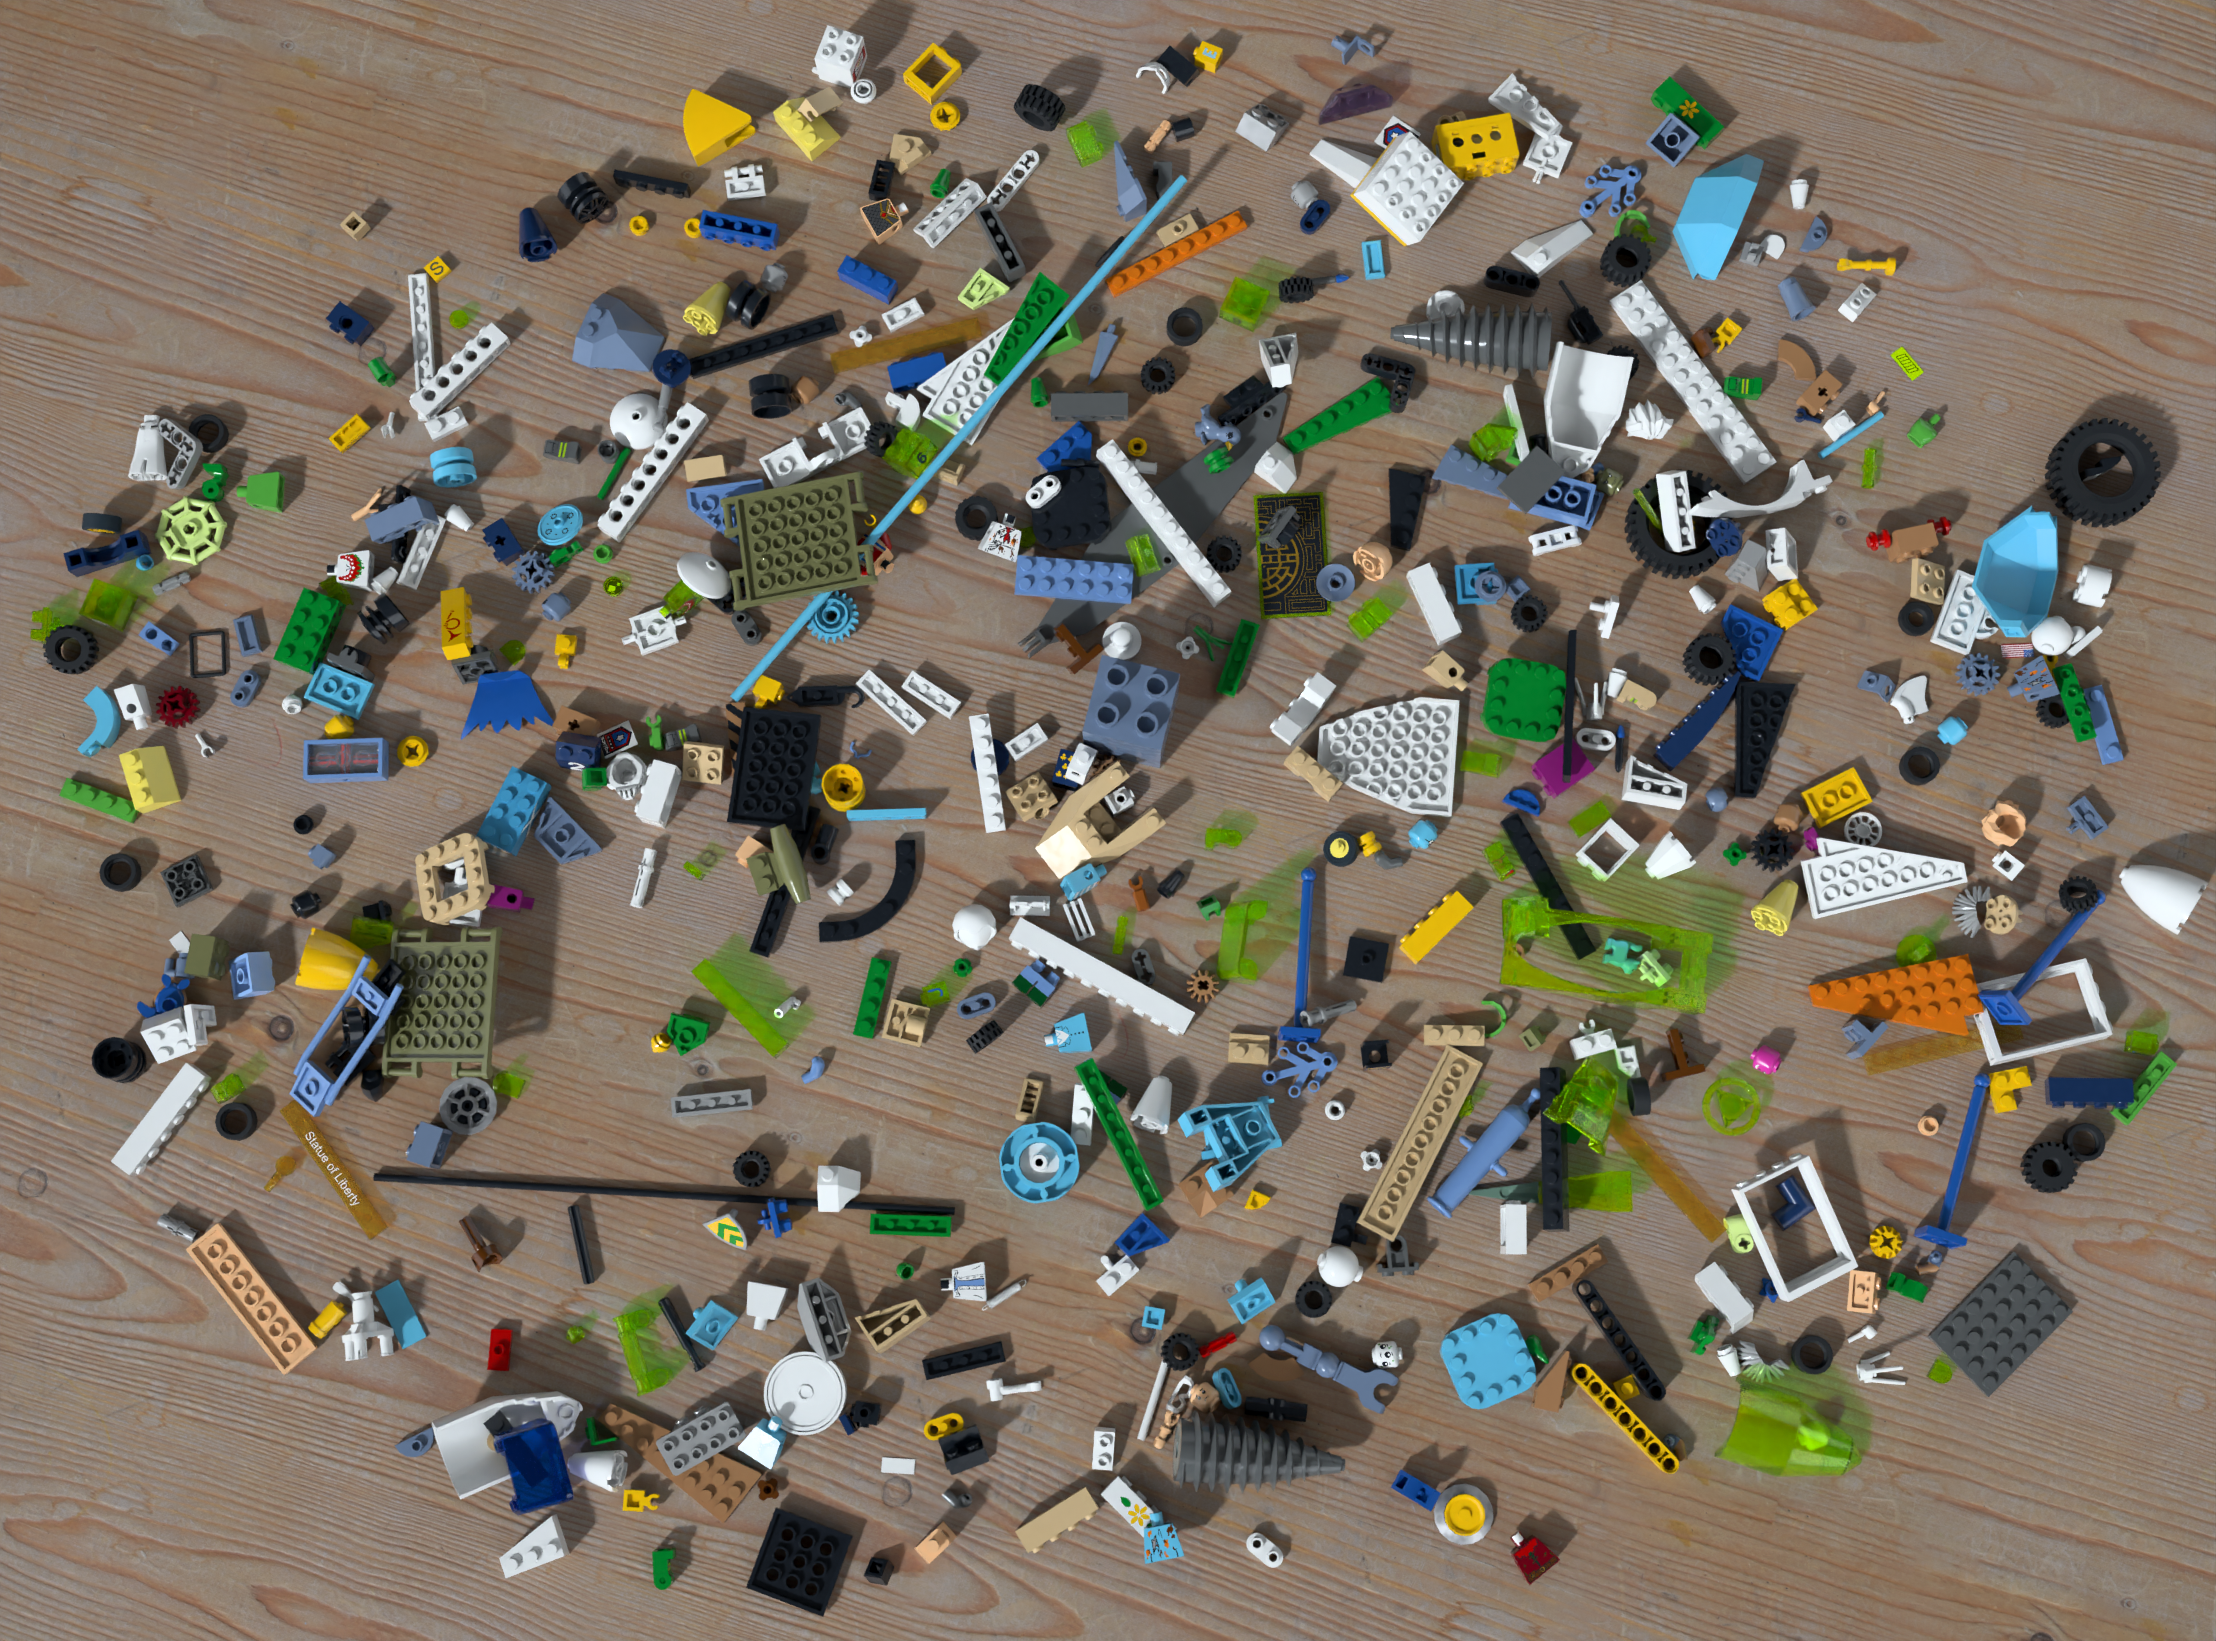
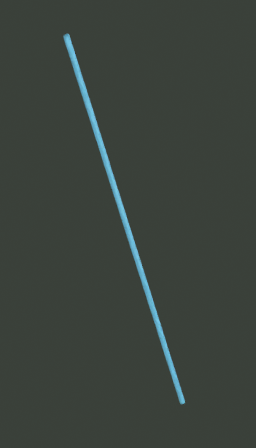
M1180 175L861 545H874L1187 183V179L1184 176ZM859 554L860 560L865 554ZM833 591L818 594L730 695L731 698L738 702Z

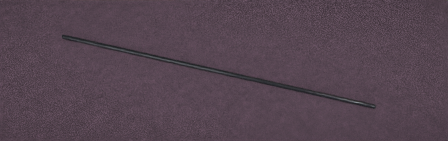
M374 1173L373 1177L374 1181L757 1204H767L769 1198L775 1197V1200L786 1199L787 1205L818 1207V1199L383 1173ZM849 1201L843 1208L955 1215V1207Z

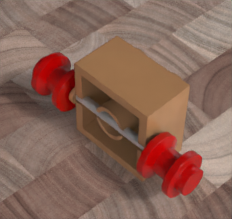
M1942 516L1937 522H1934L1933 519H1928L1927 524L1895 530L1891 535L1887 529H1882L1881 533L1877 535L1872 531L1866 537V543L1868 548H1871L1873 551L1878 550V547L1883 545L1887 550L1890 563L1897 562V564L1908 562L1911 558L1924 559L1939 545L1937 533H1941L1943 536L1949 534L1952 528L1951 522L1945 516Z

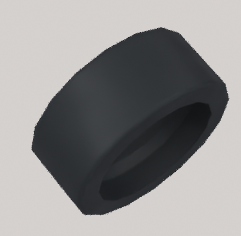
M1187 307L1174 310L1167 320V335L1173 343L1179 346H1190L1196 343L1201 337L1203 329L1199 313ZM1187 317L1195 322L1196 329L1191 336L1182 337L1175 333L1173 325L1178 318Z
M203 414L191 422L188 432L198 439V433L204 425L209 423L217 425L219 428L217 439L209 444L202 443V451L205 453L220 451L228 441L229 432L227 426L218 417L212 414Z
M1915 747L1902 756L1899 763V771L1903 779L1917 786L1925 785L1936 778L1940 769L1939 758L1935 752L1926 747ZM1922 755L1927 758L1931 766L1929 774L1925 777L1914 776L1908 767L1911 757Z
M121 853L112 854L107 857L101 864L99 871L103 884L109 889L119 892L130 891L136 887L142 875L141 866L138 861L129 855ZM117 862H127L131 866L130 878L123 884L114 883L110 878L111 868Z
M1645 1077L1629 1078L1627 1080V1099L1633 1116L1648 1115L1651 1112L1650 1090Z
M238 1102L228 1103L220 1108L215 1120L216 1129L221 1136L237 1141L251 1136L257 1128L258 1122L253 1108L245 1103ZM236 1109L245 1112L248 1118L246 1128L240 1133L228 1131L225 1125L227 1115Z
M2089 1123L2076 1124L2069 1127L2064 1133L2062 1140L2063 1148H2069L2071 1150L2069 1154L2074 1155L2076 1158L2074 1160L2080 1162L2092 1161L2100 1157L2106 1144L2101 1130ZM2078 1131H2088L2094 1137L2095 1147L2091 1153L2080 1154L2075 1150L2073 1136Z
M1805 1335L1793 1344L1791 1359L1801 1372L1818 1375L1825 1372L1831 1366L1833 1351L1825 1339L1819 1336ZM1807 1343L1818 1344L1824 1352L1822 1363L1816 1367L1805 1365L1800 1358V1351Z

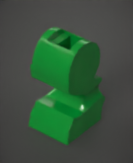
M203 463L204 470L211 476H214V478L203 482L202 492L209 500L219 502L225 495L222 487L226 486V481L229 477L227 468L222 464Z
M606 768L582 769L583 791L601 790V787L607 786Z
M1891 1272L1885 1289L1897 1292L1901 1296L1913 1301L1924 1302L1928 1287L1918 1281L1905 1279L1906 1276L1901 1273Z

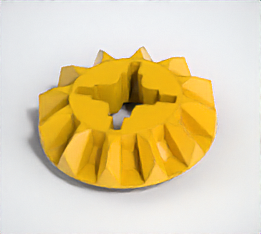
M941 102L936 104L931 110L930 119L934 127L940 129V131H950V129L956 128L958 122H960V112L953 103ZM943 111H945L947 116H950L948 117V122L940 119L943 117Z
M409 736L398 745L397 756L401 763L406 766H419L426 762V758L429 755V746L422 738ZM408 747L413 749L417 747L416 752L419 756L411 755L410 757L411 752Z
M1880 1226L1871 1233L1869 1239L1870 1248L1878 1257L1889 1259L1897 1256L1899 1251L1902 1250L1903 1240L1900 1233L1893 1227ZM1883 1237L1886 1239L1893 1238L1889 1242L1890 1248L1888 1246H1881L1884 1242Z

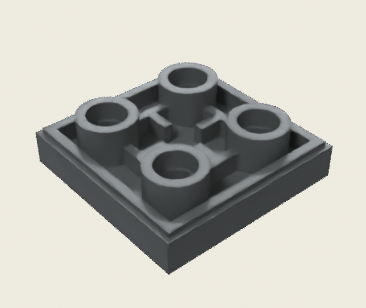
M194 855L160 872L177 908L214 890L198 855Z

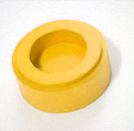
M638 215L630 220L629 227L633 234L642 236L648 232L649 223L645 217Z
M690 218L685 222L684 229L689 237L698 238L702 235L699 229L700 219Z

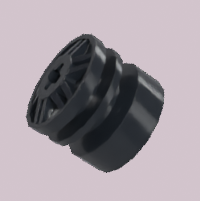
M581 172L569 178L561 186L557 195L559 201L566 209H570L571 215L580 224L589 223L596 219L609 203L608 196L600 187H597L596 182L587 172Z
M383 592L373 600L377 607L375 611L367 605L365 608L370 615L367 616L362 610L357 614L366 630L384 645L388 642L383 635L384 633L391 639L394 637L390 630L391 627L401 632L410 623L392 600Z
M118 1037L106 1038L101 1041L94 1049L92 1055V1066L97 1074L103 1078L124 1084L138 1079L145 1071L147 1064L146 1054L140 1046Z

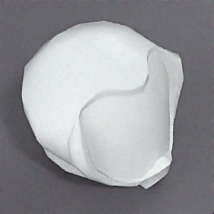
M971 904L961 908L955 914L952 924L954 938L974 950L982 949L997 933L996 919L991 911L982 905Z

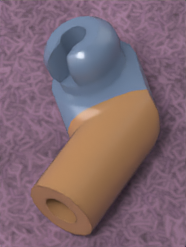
M1933 1251L1929 1255L1926 1264L1916 1266L1918 1276L1937 1272L1942 1263V1254L1939 1251Z
M1667 1434L1663 1439L1664 1445L1676 1451L1678 1461L1687 1460L1684 1441L1674 1434Z

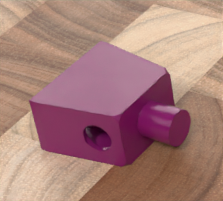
M491 884L494 885L495 891L491 893L487 901L489 907L520 913L521 908L533 910L535 898L525 897L522 890ZM511 897L517 898L515 903H509V899Z

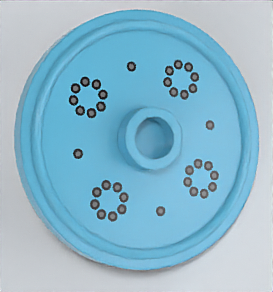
M570 504L554 507L540 520L538 536L548 545H560L568 542L582 527L583 515L576 506Z

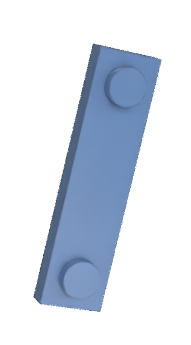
M2102 685L2083 689L2085 703L2091 710L2090 717L2097 734L2095 741L2102 765L2123 761L2124 758Z

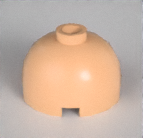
M1378 542L1365 543L1353 555L1355 566L1359 565L1362 569L1359 572L1372 581L1383 579L1389 573L1393 562L1389 549Z

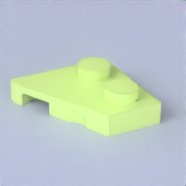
M979 268L958 296V300L972 310H975L1007 294L1010 291V287Z

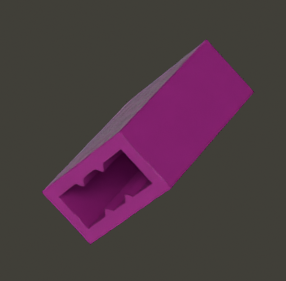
M1573 738L1570 783L1562 781L1564 743L1535 762L1531 767L1533 769V776L1537 780H1541L1546 794L1554 799L1595 770Z

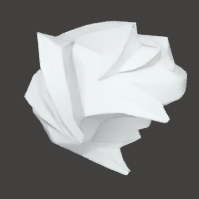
M1647 399L1645 406L1639 402L1636 408L1629 409V418L1626 420L1627 436H1637L1648 440L1654 438L1661 439L1672 427L1674 419H1668L1663 416L1655 403L1652 404Z

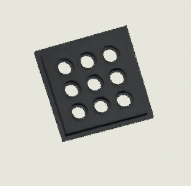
M776 1507L746 1588L823 1617L853 1536ZM784 1529H791L794 1536L792 1540H785L782 1533ZM804 1536L812 1538L813 1544L811 1547L806 1548L802 1545L801 1540ZM828 1543L831 1545L832 1552L829 1555H824L821 1552L822 1544ZM777 1549L785 1550L786 1558L784 1560H778L775 1557ZM796 1556L804 1557V1567L799 1568L794 1564ZM816 1563L823 1564L825 1568L823 1574H815L813 1567ZM773 1568L778 1571L779 1577L777 1580H770L767 1573L769 1569ZM789 1576L797 1578L798 1585L792 1588L787 1585V1578ZM813 1583L817 1586L816 1594L810 1595L807 1593V1584Z

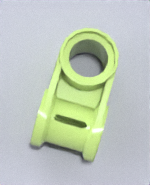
M1742 1213L1723 1218L1724 1227L1733 1251L1738 1254L1751 1251L1754 1244ZM1745 1241L1746 1245L1739 1247L1738 1243Z

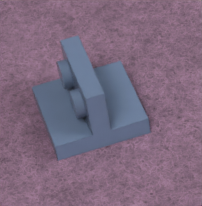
M1857 1019L1846 1023L1841 1028L1845 1032L1844 1036L1848 1040L1856 1042L1846 1055L1851 1059L1862 1057L1889 1026L1882 1021L1871 1025L1867 1029Z

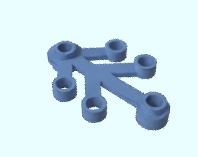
M1609 165L1601 166L1599 170L1600 176L1603 178L1609 176L1620 178L1616 182L1597 180L1595 176H1588L1585 180V186L1588 189L1603 188L1606 190L1591 201L1586 200L1582 202L1579 208L1580 214L1586 218L1591 217L1596 207L1612 195L1609 215L1617 217L1621 212L1619 205L1620 191L1626 184L1627 190L1623 202L1626 206H1632L1636 200L1634 186L1641 178V171L1636 166H1628L1624 170L1611 169ZM1607 169L1609 173H1603L1602 170ZM1632 172L1635 174V176L1632 177L1629 175V173ZM1588 180H1592L1594 184H1589ZM1630 197L1633 201L1629 202L1626 198ZM1589 205L1591 206V209L1588 210L1585 208V206ZM1616 208L1618 212L1614 213L1612 209Z
M1300 1042L1297 1045V1051L1300 1054H1307L1316 1060L1308 1063L1292 1054L1287 1047H1281L1277 1052L1278 1057L1286 1059L1297 1066L1277 1072L1266 1070L1263 1072L1261 1080L1264 1085L1273 1086L1279 1079L1299 1074L1294 1085L1288 1090L1290 1097L1297 1098L1310 1071L1319 1069L1314 1080L1310 1081L1307 1086L1310 1092L1315 1093L1320 1089V1082L1326 1072H1331L1336 1068L1337 1058L1331 1052L1321 1054L1310 1048L1306 1042ZM1301 1044L1306 1045V1051H1300L1299 1046ZM1282 1049L1286 1050L1287 1056L1282 1057L1280 1051ZM1329 1058L1331 1064L1329 1066L1325 1065L1324 1059ZM1267 1074L1273 1075L1272 1081L1266 1079ZM1311 1083L1317 1084L1316 1090L1310 1088ZM1292 1088H1296L1298 1090L1297 1095L1291 1094Z

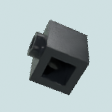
M857 1400L856 1404H852L850 1416H853V1422H857L859 1427L869 1428V1424L877 1426L879 1425L882 1404Z

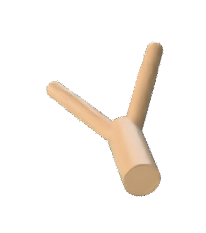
M381 488L377 490L366 506L351 515L354 521L368 513L378 512V509L370 508L381 496Z

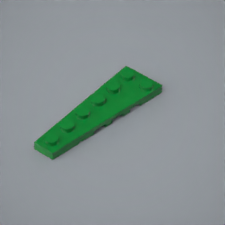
M1041 272L1038 273L984 373V376L996 386L1016 366L1070 296Z
M1379 377L1283 437V441L1293 455H1296L1341 433L1344 434L1355 427L1367 424L1371 420L1392 413L1389 409L1391 394Z

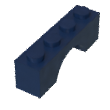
M140 530L120 535L116 542L104 547H82L63 554L68 571L76 577H80L136 559L144 554L149 555L152 553L147 536Z

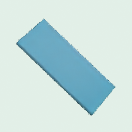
M399 1279L375 1292L402 1349L427 1337Z

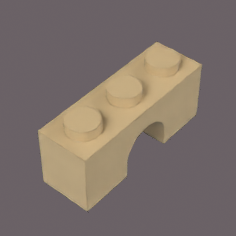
M1298 745L1284 761L1283 765L1298 777L1301 776L1313 786V790L1327 802L1342 787L1343 783Z

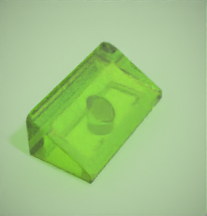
M1148 534L1134 536L1126 541L1137 577L1160 570Z

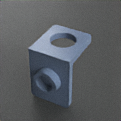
M1864 671L1857 685L1859 689L1877 693L1887 703L1896 688L1888 676L1870 671ZM1889 685V691L1885 695V689Z

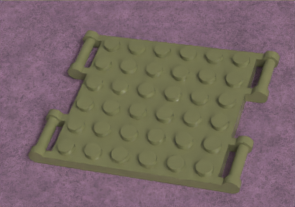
M862 472L813 480L720 500L724 512L725 538H734L739 535L743 565L742 569L729 572L733 583L734 610L740 611L749 607L878 583L872 555L874 552L873 545L865 544L858 546L853 513L866 512L868 510L864 498L862 484L864 477ZM852 481L855 482L856 504H852L849 482ZM732 505H735L738 526L734 528L731 514ZM859 554H865L868 576L862 577ZM741 577H744L746 600H742Z
M500 926L481 929L463 927L461 942H430L433 937V929L431 927H424L423 929H393L390 959L395 960L406 972L398 982V984L404 986L401 996L406 1001L394 1016L389 1015L385 1023L386 1031L382 1060V1076L384 1078H391L392 1076L421 1078L423 1075L421 1062L452 1063L451 1075L454 1079H460L461 1077L492 1078L491 1062L500 938L503 934ZM475 936H491L489 942H470V938ZM403 937H421V942H401V939ZM392 1062H412L411 1068H392ZM461 1063H482L481 1069H463Z

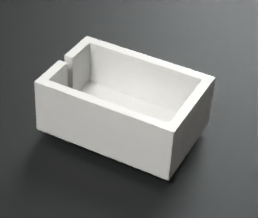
M654 759L653 763H650L648 766L647 775L649 776L647 782H644L641 787L642 797L636 803L635 812L642 822L665 828L681 781L682 771L676 765Z

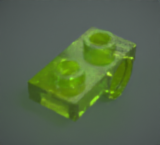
M1464 750L1460 771L1499 778L1503 758L1497 754H1481Z

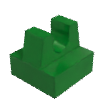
M1214 894L1196 902L1206 921L1210 920V912L1215 911L1217 916L1221 915V906Z

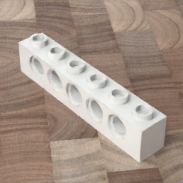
M492 322L488 326L482 327L478 336L470 339L466 343L465 348L461 352H456L447 365L441 366L438 373L433 378H429L420 391L417 390L411 395L409 402L412 408L427 422L432 420L510 345L508 337ZM485 342L491 343L487 348L481 347ZM471 355L477 356L473 361L468 360ZM458 368L463 369V371L460 374L454 373V371ZM444 381L449 382V385L446 387L440 386ZM429 395H436L433 400H427Z

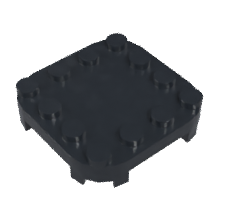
M1079 467L1047 472L1033 478L1030 489L1048 475L1056 476L1061 483L1060 492L1041 508L1031 507L1033 531L1036 539L1042 546L1049 550H1057V548L1102 543V540L1111 531L1112 523L1110 521L1108 485L1098 468ZM1049 482L1047 487H1051L1053 482ZM1033 495L1032 499H1037L1038 495Z

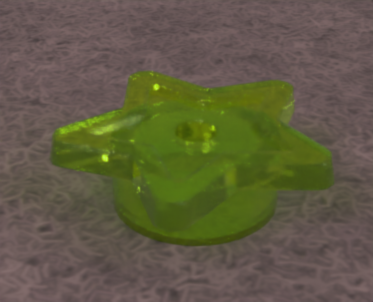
M1472 1095L1466 1097L1459 1111L1461 1119L1464 1116L1470 1115L1474 1110V1104L1471 1102Z

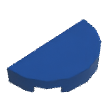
M1514 790L1508 793L1502 800L1503 803L1539 817V802L1536 796L1528 790Z

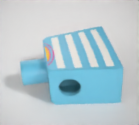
M1089 863L1065 876L1060 887L1071 902L1096 887L1101 880L1100 877L1107 874V871L1102 863L1095 867Z

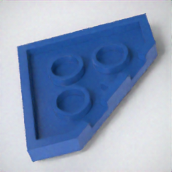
M1078 421L1039 455L1036 460L1047 472L1076 468L1061 467V459L1085 458V460H1091L1092 434Z
M1730 604L1721 621V626L1727 642H1731L1733 645L1731 650L1735 649L1736 654L1733 657H1736L1735 663L1741 675L1759 682L1783 629Z

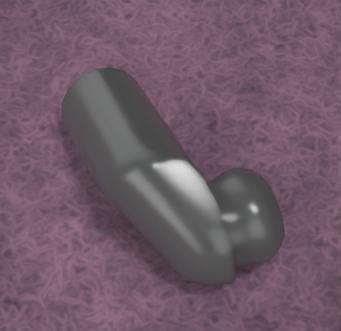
M839 393L834 396V402L838 405H850L854 410L863 407L851 393Z
M1377 851L1374 854L1376 864L1383 869L1388 870L1403 866L1401 857L1390 859L1383 851Z
M949 1489L941 1496L955 1509L970 1506L973 1499L969 1493L955 1495Z

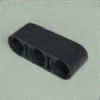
M1490 266L1487 268L1483 278L1484 285L1490 289L1527 298L1536 295L1540 286V280L1537 276L1500 266ZM1489 275H1495L1497 279L1493 280ZM1512 279L1516 284H1510L1507 280ZM1526 284H1532L1534 288L1530 289Z

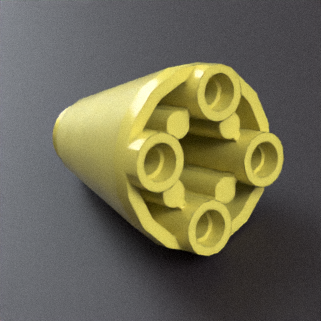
M717 282L685 309L683 319L696 327L697 331L703 336H707L708 333L715 334L721 326L730 296V288L723 282Z
M1784 880V882H1781L1753 907L1751 915L1756 921L1755 926L1758 929L1769 930L1778 936H1783L1788 930L1799 888L1794 881Z

